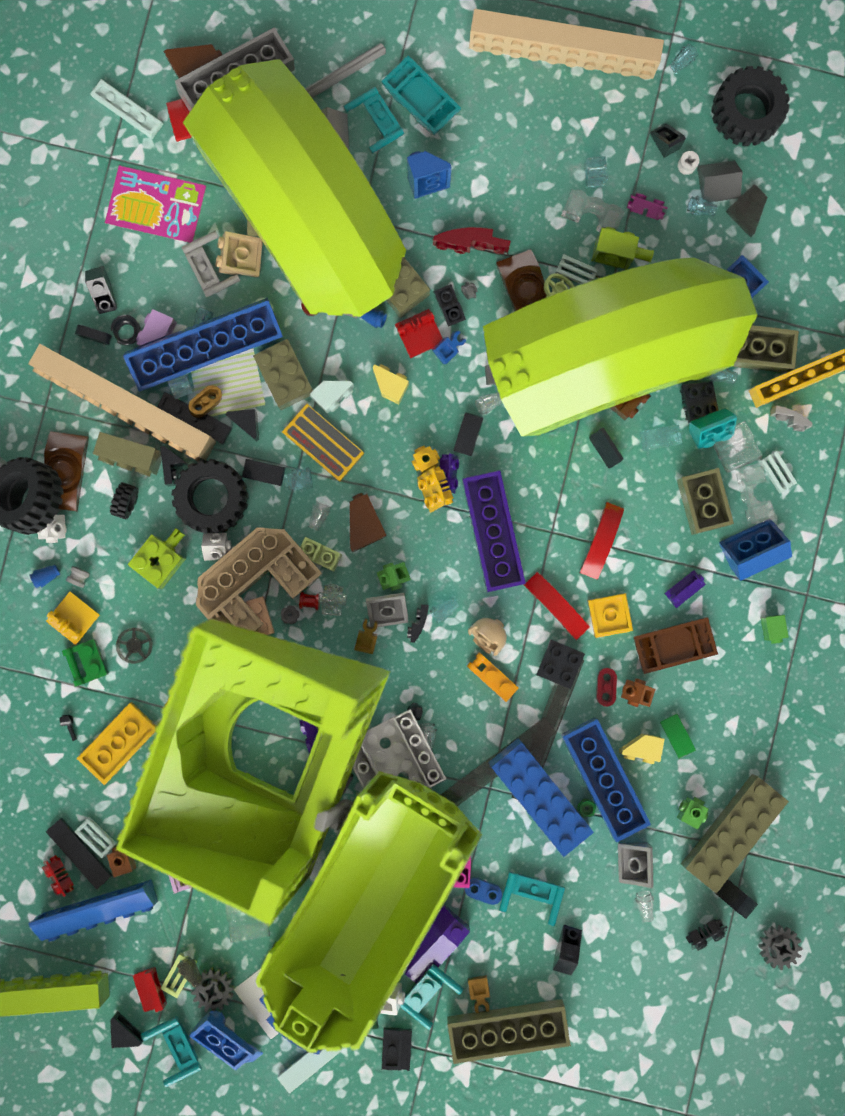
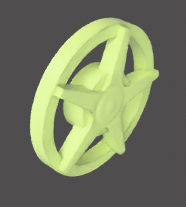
M557 273L551 274L544 282L546 297L568 290L564 282L568 284L570 289L575 286L566 276ZM559 278L561 281L555 284L551 279ZM548 284L552 287L553 292H550Z

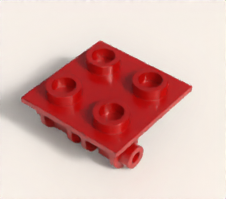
M429 309L395 324L410 359L433 349L443 339L435 323L434 315Z
M55 855L49 858L50 863L43 861L45 866L42 869L46 877H51L54 882L51 884L54 893L65 897L64 891L69 893L74 890V884L70 877L60 882L58 881L69 875L68 873L56 878L55 875L66 870V868L54 873V871L64 866L60 857L58 858Z

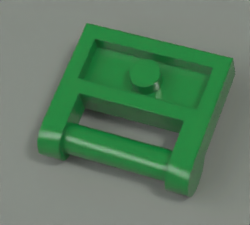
M96 639L62 650L63 657L66 656L74 678V687L109 675ZM75 652H78L86 673L84 678L81 677L73 655Z

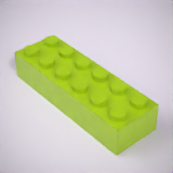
M92 971L85 975H82V972L70 974V976L55 974L50 978H43L42 975L26 980H24V977L13 978L12 981L0 979V1017L98 1009L110 996L108 973Z

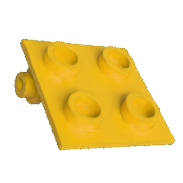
M440 467L431 468L417 477L418 487L424 495V503L430 513L444 505L453 503L452 499L454 497L451 490L443 492V490L450 487L441 488L440 486L448 482L445 480L446 477L443 469L441 470Z
M70 591L54 612L50 611L48 613L46 622L76 645L100 615Z

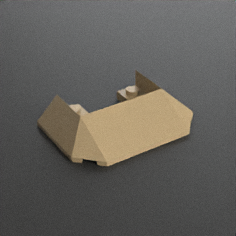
M257 527L198 577L196 606L208 620L214 619L256 631L264 623L241 598L244 592L270 572L294 599L305 588L310 587L322 572L285 529Z

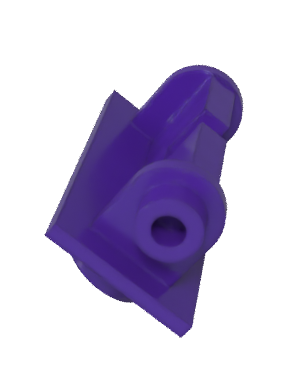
M451 453L449 455L442 454V458L439 459V467L445 472V480L448 482L440 486L441 488L449 486L450 488L443 490V492L451 490V493L456 494L458 487L457 470L459 469L458 456Z
M693 570L664 594L675 608H678L706 584L704 583L703 576L701 574L698 575Z

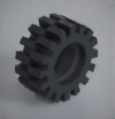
M121 482L115 490L116 493L113 495V500H111L110 513L113 516L127 520L134 510V505H136L138 488Z

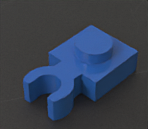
M454 331L450 339L449 337H444L432 349L443 364H447L459 352L456 348L458 345L465 344V338L460 339V341L457 340V336L461 333L460 331Z

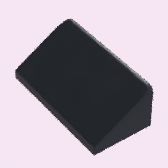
M601 428L589 437V440L609 469L623 461L624 458L604 428Z

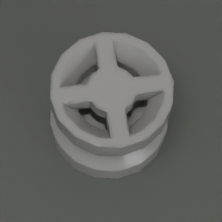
M72 566L71 574L66 578V581L84 588L85 580L89 577L90 573Z

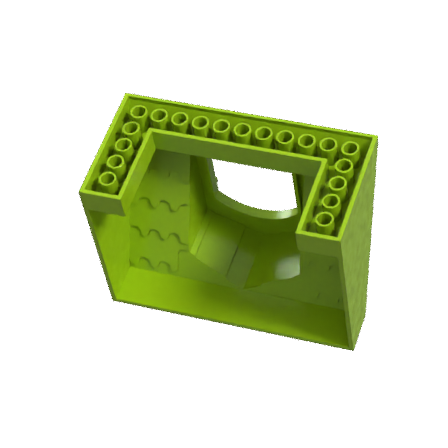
M210 619L192 627L188 634L190 640L182 652V663L176 669V680L169 689L168 695L170 697L162 709L163 717L156 726L155 732L157 734L149 746L150 754L142 766L144 771L136 783L138 789L130 801L131 809L124 818L123 823H125V826L118 835L117 841L119 843L116 850L271 925L311 876L329 827L323 832L314 828L316 816L320 812L334 808L340 802L390 671ZM258 700L319 727L294 796L285 790L276 788L251 776L249 773L237 769L234 763L231 748L234 726L241 713Z

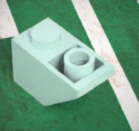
M323 381L310 393V396L326 413L329 411L334 412L339 407V402L343 398L347 399L353 393L354 385L351 381Z

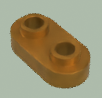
M214 385L207 386L191 399L188 405L190 414L193 417L201 418L216 407L222 400L220 388Z

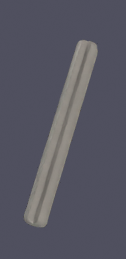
M379 43L308 86L305 90L312 98L384 55L386 53L384 45Z

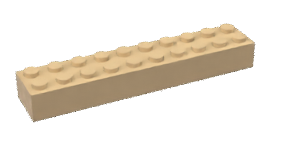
M474 9L469 49H473L476 52L487 51L494 55H510L513 58L523 57L531 61L542 60L547 61L549 64L560 63L568 67H584L586 70H602L604 73L614 72L621 73L623 76L633 75L639 76L641 79H653L661 62L664 40Z
M39 344L28 363L34 367L33 372L87 400L98 408L101 404L100 408L113 416L118 414V418L130 425L135 423L134 426L148 435L152 432L151 436L165 444L169 441V446L181 453L185 450V454L196 461L200 459L206 461L216 443L211 436Z

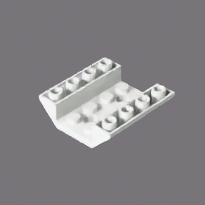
M411 709L367 730L353 766V770L363 789L379 771L395 776L405 772L408 774L409 780L419 782L429 788L446 780ZM382 738L390 739V747H381L380 740Z

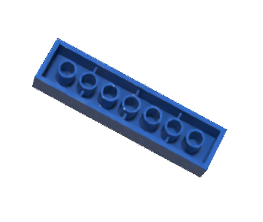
M267 297L126 351L123 357L140 392L283 337Z

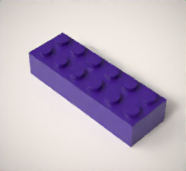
M501 471L463 478V489L486 592L526 584Z

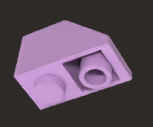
M152 309L151 313H148L145 318L143 331L138 333L137 345L142 346L171 335L177 322L172 317Z

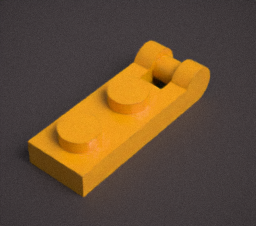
M480 652L477 653L476 659L467 665L474 674L505 702L519 689ZM481 663L486 665L482 671L477 669Z

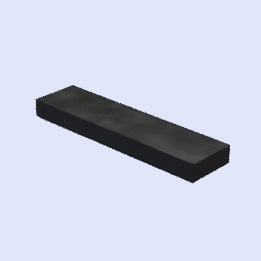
M164 392L157 408L211 436L217 442L225 444L233 429L232 427L207 414L201 418L193 417L189 412V404Z
M60 818L46 831L96 890L113 876L63 818Z

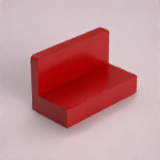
M153 967L135 973L133 979L144 1012L155 1009V1012L162 1011L167 1002L163 990L160 989L162 986L156 968Z

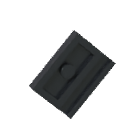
M384 1027L381 1070L410 1071L412 1029Z

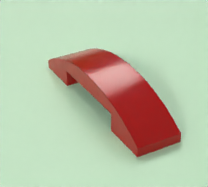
M606 502L588 554L579 573L598 580L618 531L624 508Z
M538 572L524 584L529 592L546 607L575 640L590 628L576 610Z

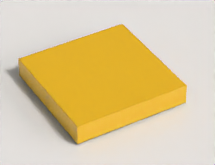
M626 593L587 600L595 638L633 631Z

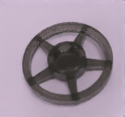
M141 628L124 630L116 641V650L119 657L131 664L145 661L153 649L151 636ZM132 631L131 639L121 641V638L127 632ZM136 631L142 632L148 639L141 641L137 638ZM149 642V650L145 656L142 647L143 644ZM120 643L126 645L128 650L126 657L120 651ZM132 653H139L143 657L136 661L128 659Z

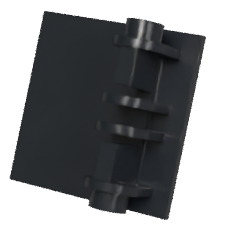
M713 381L682 384L680 393L682 400H685L682 401V404H686L683 409H687L685 411V420L688 421V424L691 421L719 411Z
M550 639L536 675L571 689L585 653Z
M713 919L707 923L710 931L705 924L703 925L708 936H705L702 929L698 927L703 938H701L697 929L689 932L685 937L689 944L693 943L691 946L692 950L697 949V951H700L708 946L709 941L714 940L717 942L724 938L728 927L721 928L723 926L721 920Z

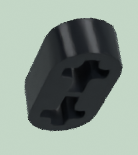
M79 324L74 333L79 337L105 345H110L112 335Z

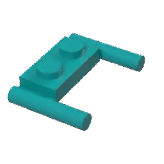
M376 87L343 106L345 112L348 113L363 103L364 108L384 137L369 146L372 154L405 134Z
M509 872L499 910L502 912L507 911L511 893L552 904L548 924L555 926L565 887Z
M434 964L430 966L406 994L404 1004L400 1005L404 1011L428 1030L432 1027L433 1023L422 1015L420 1011L441 988L442 984L445 983L459 995L464 990L461 985Z
M177 1016L141 1033V1038L145 1041L162 1032L180 1072L163 1080L165 1087L202 1070V1066L198 1062V1056Z

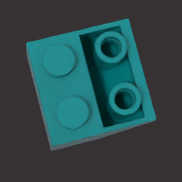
M724 408L689 423V433L697 448H709L716 442L729 440L734 436L737 416Z

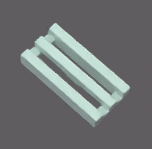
M563 254L555 273L562 274L579 284H584L594 280L598 269ZM564 261H565V262H568V263H570V264H572V265H574V266H577V267H579V268H581V269H584V270H586V271H588V272H591L592 274H589V273H587V272H585V271H582V270H580V269H578V268H576V267H573V266H571V265H569V264H566V263H564ZM562 267H563V268H566V269H568V270H570V271H572V272H574V273H577V274L582 275V276H584V277H586V278H589V281L584 280V279H582V278H580V277H578V276H575V275H573V274H571V273H568V272H566V271H564V270H561V268H562Z
M777 451L759 461L779 494L797 484ZM773 457H774L775 460L777 461L778 465L780 466V468L782 469L783 473L785 474V476L787 477V479H788V481H789L790 483L787 482V480H786V478L784 477V475L782 474L781 470L779 469V467H778L777 464L775 463ZM766 461H769L772 465L774 471L784 485L783 487L780 485L779 481L773 474L772 470L770 469Z
M90 817L75 831L101 858H104L111 848L117 844ZM87 824H89L109 844V846ZM82 829H84L90 836H92V838H93L95 841H97L105 850L102 851V850L82 831Z

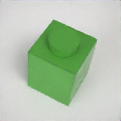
M785 615L760 618L764 640L775 644L783 642L784 638H789Z

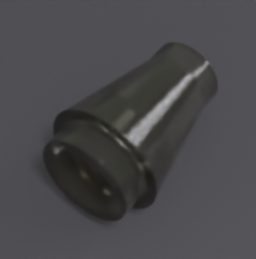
M190 956L177 965L178 972L194 988L204 981L195 959H191Z

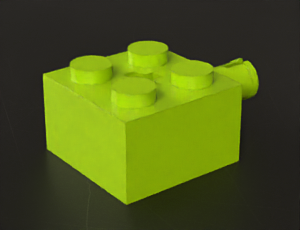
M612 227L601 228L596 239L591 261L628 270L634 258L651 263L654 250L638 247L639 237L635 236L634 233H621Z
M175 528L166 541H162L157 536L151 534L128 563V566L156 588L163 589L186 560L175 551V547L185 534ZM155 558L158 559L159 565H154Z

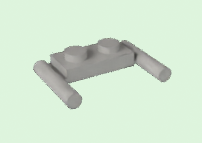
M216 231L181 247L206 297L241 281L238 274L222 282L219 281L202 245L219 238Z

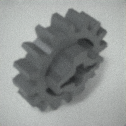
M778 925L777 930L771 926V932L765 930V938H759L763 941V944L758 945L763 950L760 952V955L765 957L764 961L767 964L770 963V966L774 969L778 966L780 970H783L784 965L790 969V963L797 964L795 958H801L798 951L803 950V948L798 944L802 941L796 937L797 933L791 932V929L787 926L783 929L781 925ZM775 945L778 946V947H779V946H780V947L784 946L786 949H784V948H782V949H781V948H777V947H775Z
M211 967L209 973L204 969L202 976L199 974L196 976L195 979L197 981L192 983V987L195 989L191 991V994L196 995L193 1002L199 1001L198 1008L205 1006V1012H207L209 1008H212V1011H216L217 1007L223 1010L224 1004L229 1005V999H232L234 995L230 991H233L235 986L230 985L233 980L232 978H226L228 972L221 974V968L214 972L213 967ZM213 984H215V992L211 996V987L213 986Z

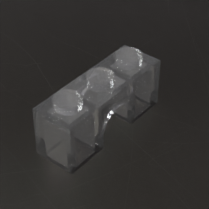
M572 189L561 216L579 223L583 214L588 212L594 213L599 220L596 231L600 232L601 228L612 227L617 231L625 211L621 210V207L618 205L604 203L601 198H592L582 190Z
M763 463L738 468L739 473H736L738 484H742L744 490L741 492L743 503L747 502L748 510H745L747 521L757 524L776 519L772 500L760 502L754 496L756 486L767 482Z

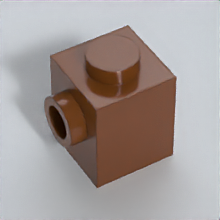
M117 846L111 848L112 851L107 854L113 878L132 872L137 868L134 858L116 850Z

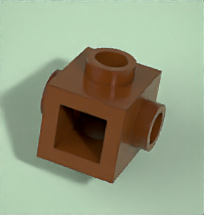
M637 678L634 681L627 679L622 689L621 698L628 700L627 704L638 707L639 704L650 707L656 689L646 686V681Z

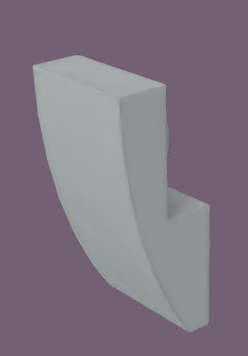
M777 405L771 408L770 416L776 417V420L787 421L788 419L787 427H793L794 431L804 432L812 427L813 423L794 410Z

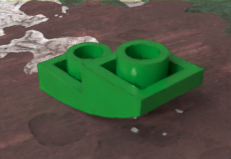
M678 714L660 722L679 759L696 751Z

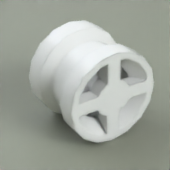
M693 151L685 152L678 162V170L684 175L692 174L699 164V156Z

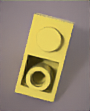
M374 364L373 372L382 397L399 405L409 386V381L406 380L407 377L400 373L395 375L389 372L390 369L382 364L379 366Z
M642 733L621 747L619 753L624 755L625 759L635 760L637 757L642 758V762L654 764V761H661L664 738Z

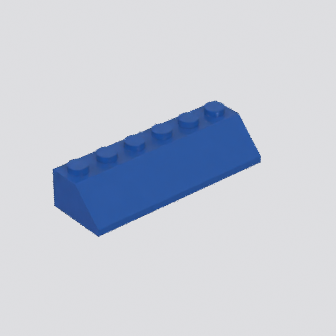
M151 879L41 913L28 924L41 941L48 939L50 942L59 939L60 935L67 933V936L79 932L78 929L81 928L89 930L97 927V924L101 922L105 924L112 923L120 916H123V918L135 915L134 912L136 911L148 912L154 909L153 906L158 902Z

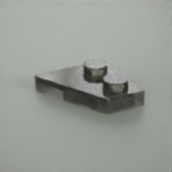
M754 184L727 209L726 213L752 237L755 234L768 197Z

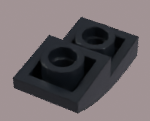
M452 284L433 291L448 327L466 320Z
M465 412L453 451L468 456L473 455L484 417Z
M245 459L242 477L282 486L285 467Z
M421 604V608H417L416 620H420V624L412 623V627H408L407 638H411V643H415L423 630L429 605Z

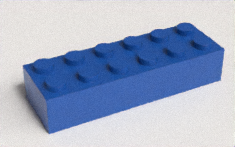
M594 717L560 734L614 841L617 843L650 826L651 823L598 719Z
M516 739L488 762L563 857L594 833L519 739Z

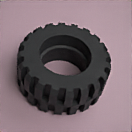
M746 66L744 70L739 68L726 77L714 97L711 112L714 114L712 117L713 123L718 124L716 128L718 132H723L725 134L723 137L726 140L732 139L733 144L738 145L740 142L743 143L742 146H749L752 143L755 146L761 142H766L776 133L787 117L786 114L790 107L788 104L790 101L789 94L785 93L787 87L785 84H781L782 79L778 75L775 77L770 69L765 71L763 70L764 67L757 66L756 69H753V66ZM740 94H751L758 97L764 104L766 116L761 119L744 117L736 108L735 97Z
M28 457L12 459L7 462V465L0 467L1 527L29 535L38 533L39 530H44L47 524L53 522V517L55 514H58L59 505H62L63 500L61 498L63 494L62 482L56 470ZM28 489L27 496H26L24 502L22 503L23 496H24L26 490Z
M202 459L198 460L196 464L191 463L187 465L188 469L182 470L179 473L181 475L180 478L175 479L174 484L176 486L175 489H172L171 494L174 496L172 505L176 508L175 513L182 519L185 525L202 533L226 532L228 528L236 526V522L243 518L244 510H247V499H249V494L246 490L247 486L242 476L228 464L216 461L215 459H209V461ZM207 479H215L222 482L228 491V500L225 507L213 515H206L198 511L193 501L195 489L201 482Z

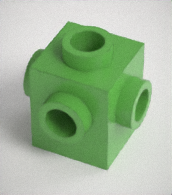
M393 562L382 566L383 570L377 572L383 590L391 588V591L402 588V583L411 580L404 562L396 565Z
M694 796L692 800L687 797L686 800L680 803V812L677 818L698 830L701 823L706 821L709 809L704 806L705 802Z

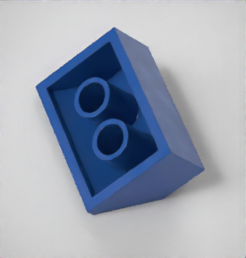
M426 151L411 153L407 157V178L414 199L450 188L451 164Z
M771 518L719 542L731 570L740 581L792 557L790 540Z

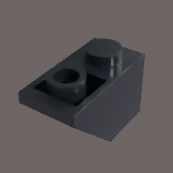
M104 266L85 271V283L98 313L103 314L117 310L112 286Z
M563 925L555 951L554 971L572 976L579 962L582 930Z

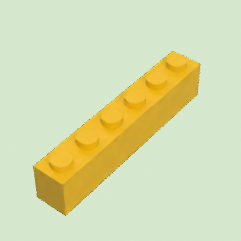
M845 349L753 387L749 390L755 407L758 408L845 371Z

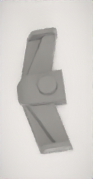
M342 800L334 808L318 813L314 828L322 832L328 827L341 830L354 805L353 801Z

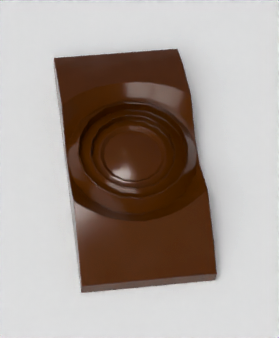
M531 249L496 262L514 311L547 298L544 290L545 281Z
M52 431L49 433L44 450V464L56 470L62 482L63 494L61 498L63 500L62 505L60 504L58 509L78 512L89 440L88 436Z
M708 617L633 637L643 674L718 655Z

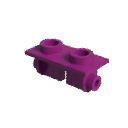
M637 192L635 196H630L634 198L633 202L629 201L627 205L630 211L642 215L646 208L648 209L647 217L663 220L665 212H662L663 208H668L664 206V201L654 198L652 202L646 200V195Z

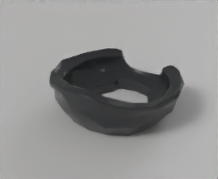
M130 315L117 316L110 327L117 343L121 345L134 344L141 330L140 324ZM124 325H131L134 328V334L129 339H121L118 335V332Z

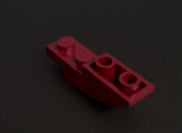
M468 227L452 229L435 235L433 237V246H436L439 250L452 249L459 254L470 253L471 246L481 251L488 249L493 250L496 254L508 253L511 240L492 237L494 229Z

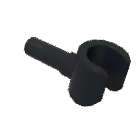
M62 715L59 718L60 726H67L72 741L77 740L73 730V717L71 715Z

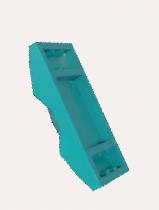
M409 55L381 81L393 98L404 106L416 121L433 135H436L461 110V107Z

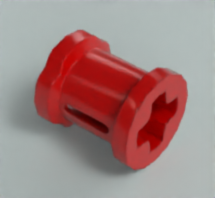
M300 593L299 609L307 607L319 610V593L316 595Z

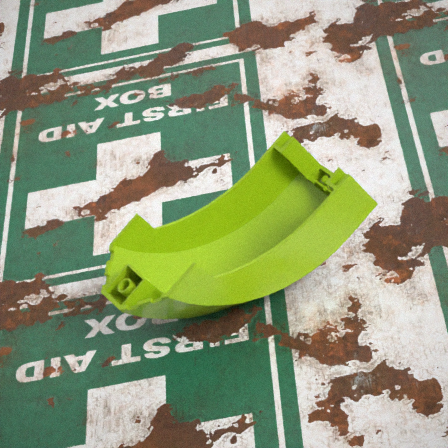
M280 59L240 65L209 85L183 121V124L201 155L250 222L309 313L318 315V312L336 316L352 314L354 317H361L393 296L395 281L399 277L402 267L401 261L405 257L406 249L377 195L342 139L309 93Z
M692 257L652 263L584 283L483 326L488 363L504 406L521 436H538L629 400L682 382L699 380L734 366L740 349L743 347L749 334L748 332L758 314L744 277Z
M381 771L360 792L315 881L282 937L269 951L255 980L258 988H262L264 993L263 1000L268 1013L271 1012L275 1020L273 1025L276 1031L309 1053H315L322 1049H326L328 1052L341 1051L342 1048L351 1047V1050L360 1048L482 837V833L454 803L419 782Z

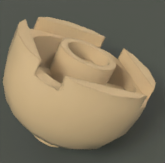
M482 618L468 629L469 636L473 634L475 637L473 639L474 643L488 654L495 652L494 656L500 653L507 640L506 632L503 628L504 625L498 619Z

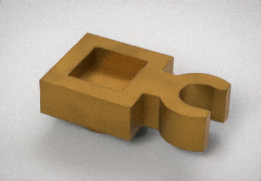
M365 618L363 621V629L365 631L359 630L354 650L373 654L378 634L373 632L376 631L378 622L375 621L374 626L369 627L367 626L368 619Z
M487 975L467 978L471 1000L476 999L474 1004L475 1012L479 1013V1005H485L486 1012H488L489 1003L485 999L490 997Z

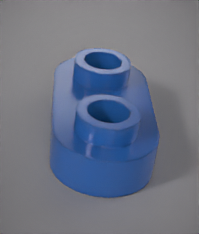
M471 877L470 888H464L465 893L470 898L490 905H495L502 899V891L498 885L477 877ZM474 885L478 887V890L475 892L471 891V887ZM491 892L496 893V896L494 898L489 897V894Z

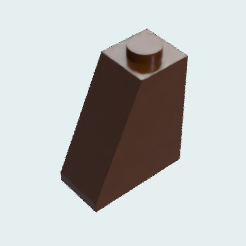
M212 44L173 48L163 51L178 78L222 56L219 49L215 50Z
M363 493L353 496V500L350 501V549L352 552L387 537L368 495H363Z

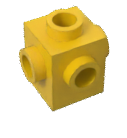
M421 446L415 450V454H413L414 460L411 462L415 470H420L421 474L431 468L439 466L438 460L440 457L436 449L432 450L430 446L427 448ZM426 455L430 459L428 462H424L422 457Z

